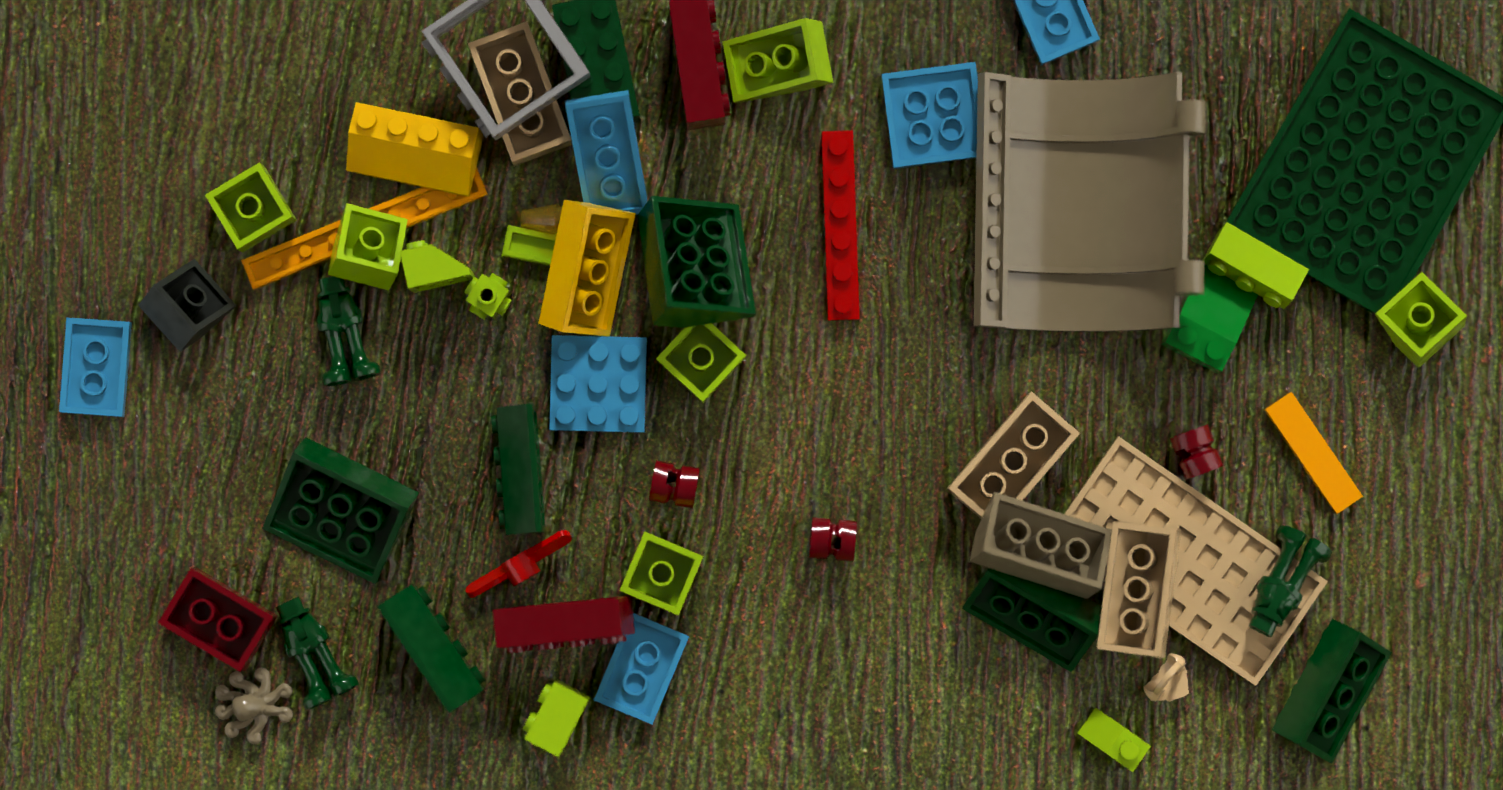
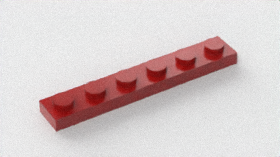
M853 130L822 131L828 321L860 320Z

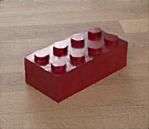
M669 0L688 130L725 125V117L730 116L728 93L721 94L720 86L726 85L723 62L716 61V54H721V45L718 30L712 31L711 23H717L714 0Z
M631 595L493 610L496 648H506L507 654L533 650V645L536 644L538 645V651L564 647V642L569 641V647L588 646L595 644V639L600 638L601 644L619 643L626 641V635L635 633Z

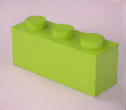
M1228 222L1218 231L1202 260L1214 274L1232 279L1240 289L1247 292L1253 291L1263 297L1264 302L1268 305L1285 309L1293 301L1309 271L1308 268Z

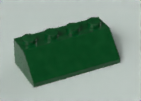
M531 403L496 408L497 415H491L493 434H498L499 446L494 447L495 466L501 465L502 478H496L497 497H503L504 510H499L500 529H506V535L546 532L536 405Z
M985 567L962 609L1072 673L1099 635L1102 606L1090 599Z
M412 584L377 607L448 713L485 690L486 688L482 683L486 681V678L477 665L471 668L465 659L468 652L459 639L453 641L447 630L451 627L441 612L436 615L429 604L433 600L423 586L417 588L415 584Z
M1332 618L1328 627L1323 631L1321 640L1314 653L1308 659L1301 677L1292 688L1291 695L1283 710L1278 714L1272 731L1332 764L1392 652L1360 631Z

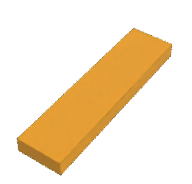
M1292 391L1264 409L1335 514L1340 513L1363 497Z

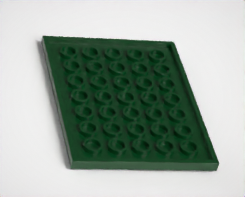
M1349 8L1225 223H1230L1308 268V277L1375 315L1408 285L1416 275L1503 123V96Z

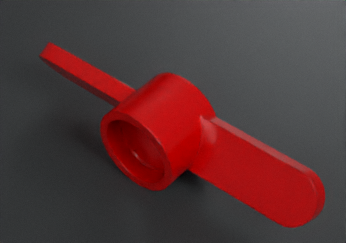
M568 530L559 531L505 561L501 566L470 583L465 589L466 594L470 598H474L506 579H509L514 587L541 571L536 562L571 542L570 532Z

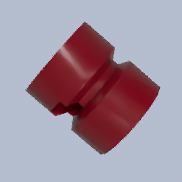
M1208 424L1169 438L1175 455L1182 457L1179 466L1185 480L1224 466L1218 449L1211 447L1214 438Z
M656 460L649 501L666 504L669 500H673L675 506L693 509L700 468L683 465L680 469H676L674 463ZM667 482H676V486L672 487L671 485L667 484Z
M812 517L809 558L827 559L830 555H833L835 560L853 562L857 521L839 520L836 524H833L830 519ZM832 535L840 537V543L832 544Z

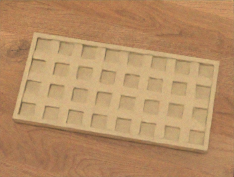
M1119 436L1112 443L1064 513L1065 515L1111 530L1113 521L1180 530L1181 536L1169 627L1254 686H1257L1328 582L1311 570L1300 590L1302 601L1298 609H1295L1288 615L1281 627H1276L1271 638L1250 628L1249 624L1254 616L1251 611L1255 606L1258 593L1256 587L1263 576H1269L1279 558L1281 549ZM1107 558V563H1106V568H1105V574H1104V579H1103L1104 582H1105V580H1106L1108 558ZM1295 558L1284 580L1286 582L1289 581L1299 563Z

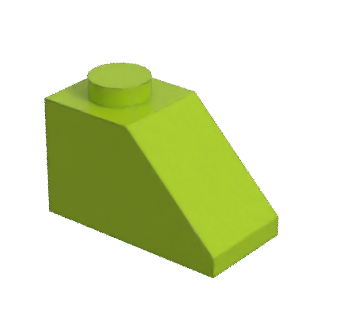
M1096 707L1077 732V734L1131 772H1134L1151 747Z

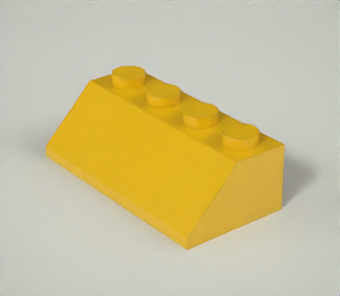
M356 102L348 132L346 171L469 197L484 136L478 127Z
M563 201L538 324L565 333L610 337L636 213L586 202Z

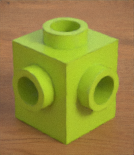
M494 273L490 277L481 274L479 279L473 277L464 292L468 295L465 301L471 304L469 311L483 320L487 316L496 319L498 314L503 316L512 302L509 298L511 292L505 288L508 282ZM489 289L493 292V298L490 301L482 300L481 294L484 290Z

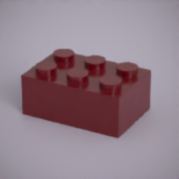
M195 567L189 569L158 624L242 672L248 668L278 615Z

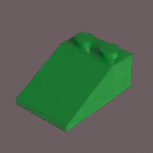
M1204 264V294L1185 296L1179 308V327L1169 328L1161 345L1215 373L1222 372L1240 337L1258 294L1253 291L1247 292L1240 289L1235 284V281L1226 276L1214 274Z

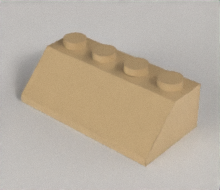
M1113 521L1097 649L1165 658L1181 536L1180 530Z

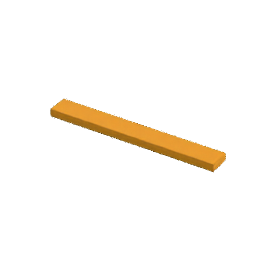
M476 167L469 197L421 187L369 209L408 219L407 229L486 197L488 194ZM341 220L241 260L252 289H259L330 260Z

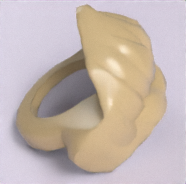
M1170 653L1167 656L1166 663L1160 667L1159 673L1154 675L1151 681L1143 687L1145 694L1151 701H1173L1189 694L1187 670L1185 668L1186 662L1182 656Z

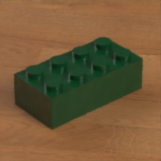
M573 0L553 4L552 9L556 24L591 76L570 90L571 99L628 90L634 122L640 121L641 118L616 0ZM563 59L566 76L569 78L573 75V72Z

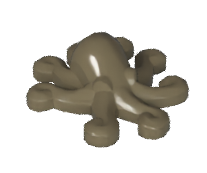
M261 667L255 670L254 676L257 681L261 682L260 687L251 681L245 680L241 672L235 671L231 673L229 682L233 687L243 689L245 693L229 691L226 685H219L215 690L218 700L233 701L229 706L224 704L217 706L215 710L216 716L219 719L225 720L234 714L238 719L226 724L225 734L227 737H237L239 729L247 727L254 720L255 724L248 730L246 735L248 742L254 745L259 744L262 740L260 732L267 724L269 716H279L280 721L283 723H288L293 718V711L289 707L274 705L280 697L287 699L291 697L293 693L292 687L287 683H282L271 692L270 672L266 668Z

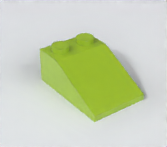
M803 18L722 41L734 103L806 91L834 83L822 21Z

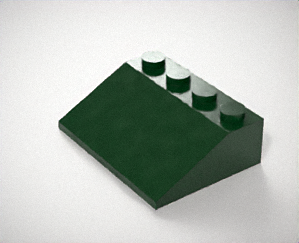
M651 196L638 214L653 325L685 328L754 317L756 310L739 204Z
M305 437L291 456L262 529L376 584L410 516L419 492Z

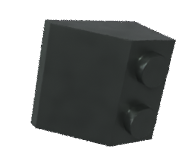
M193 259L154 284L138 306L181 352L201 339L236 307V304L202 266Z

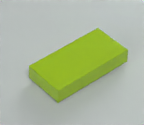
M508 225L501 256L550 266L556 235Z

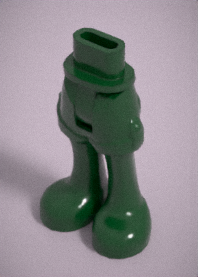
M331 276L319 279L321 293L317 294L319 299V315L316 321L319 331L325 332L331 355L330 370L324 373L321 378L323 386H338L352 382L345 360L341 337L342 332H345L351 352L354 380L361 381L380 375L378 363L371 362L365 354L359 331V325L363 323L361 309L356 306L350 294V288L345 287V282L342 278Z
M1280 525L1276 531V538L1282 543V549L1269 576H1263L1256 587L1258 593L1255 606L1251 611L1254 616L1249 624L1250 628L1270 638L1276 627H1281L1288 615L1295 609H1298L1302 601L1300 590L1313 566L1318 562L1325 563L1329 561L1332 554L1331 549L1315 538H1309L1303 549L1301 560L1289 581L1286 582L1284 579L1288 569L1307 535L1298 529L1285 525Z
M299 597L276 607L282 619L279 621V625L282 626L285 640L283 647L290 658L295 657L309 686V693L302 701L306 711L333 699L311 656L313 652L318 657L328 676L330 687L335 697L359 685L354 675H346L339 668L326 643L329 639V634L325 626L317 622L310 613L311 610L309 608H304Z

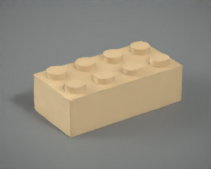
M527 21L468 43L498 125L552 89ZM557 100L502 136L514 166L573 145Z
M1030 392L947 487V490L982 519L994 492L1023 501L1080 433L1033 392Z

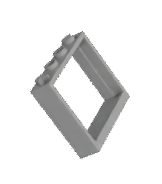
M467 0L422 30L426 37L422 44L432 58L436 55L439 56L444 64L439 69L449 84L456 81L462 90L457 96L466 109H475L480 117L475 122L485 137L491 134L495 140L499 139L591 77L589 71L541 0H524V2L569 66L573 75L499 125H496L438 39L494 0Z

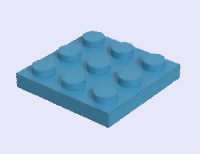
M976 62L881 74L893 169L976 158L978 96Z
M552 335L549 430L645 433L647 337Z

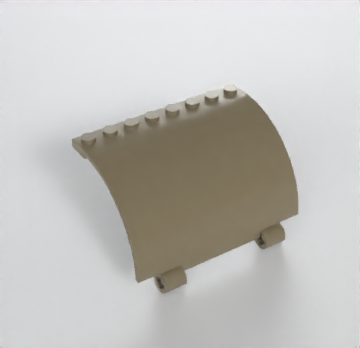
M988 72L978 74L974 326L1071 332L1139 331L1179 327L1180 295L1204 294V261L1188 260L1189 136L1206 134V101L1182 100V72L1112 80H1049L1011 77V75Z

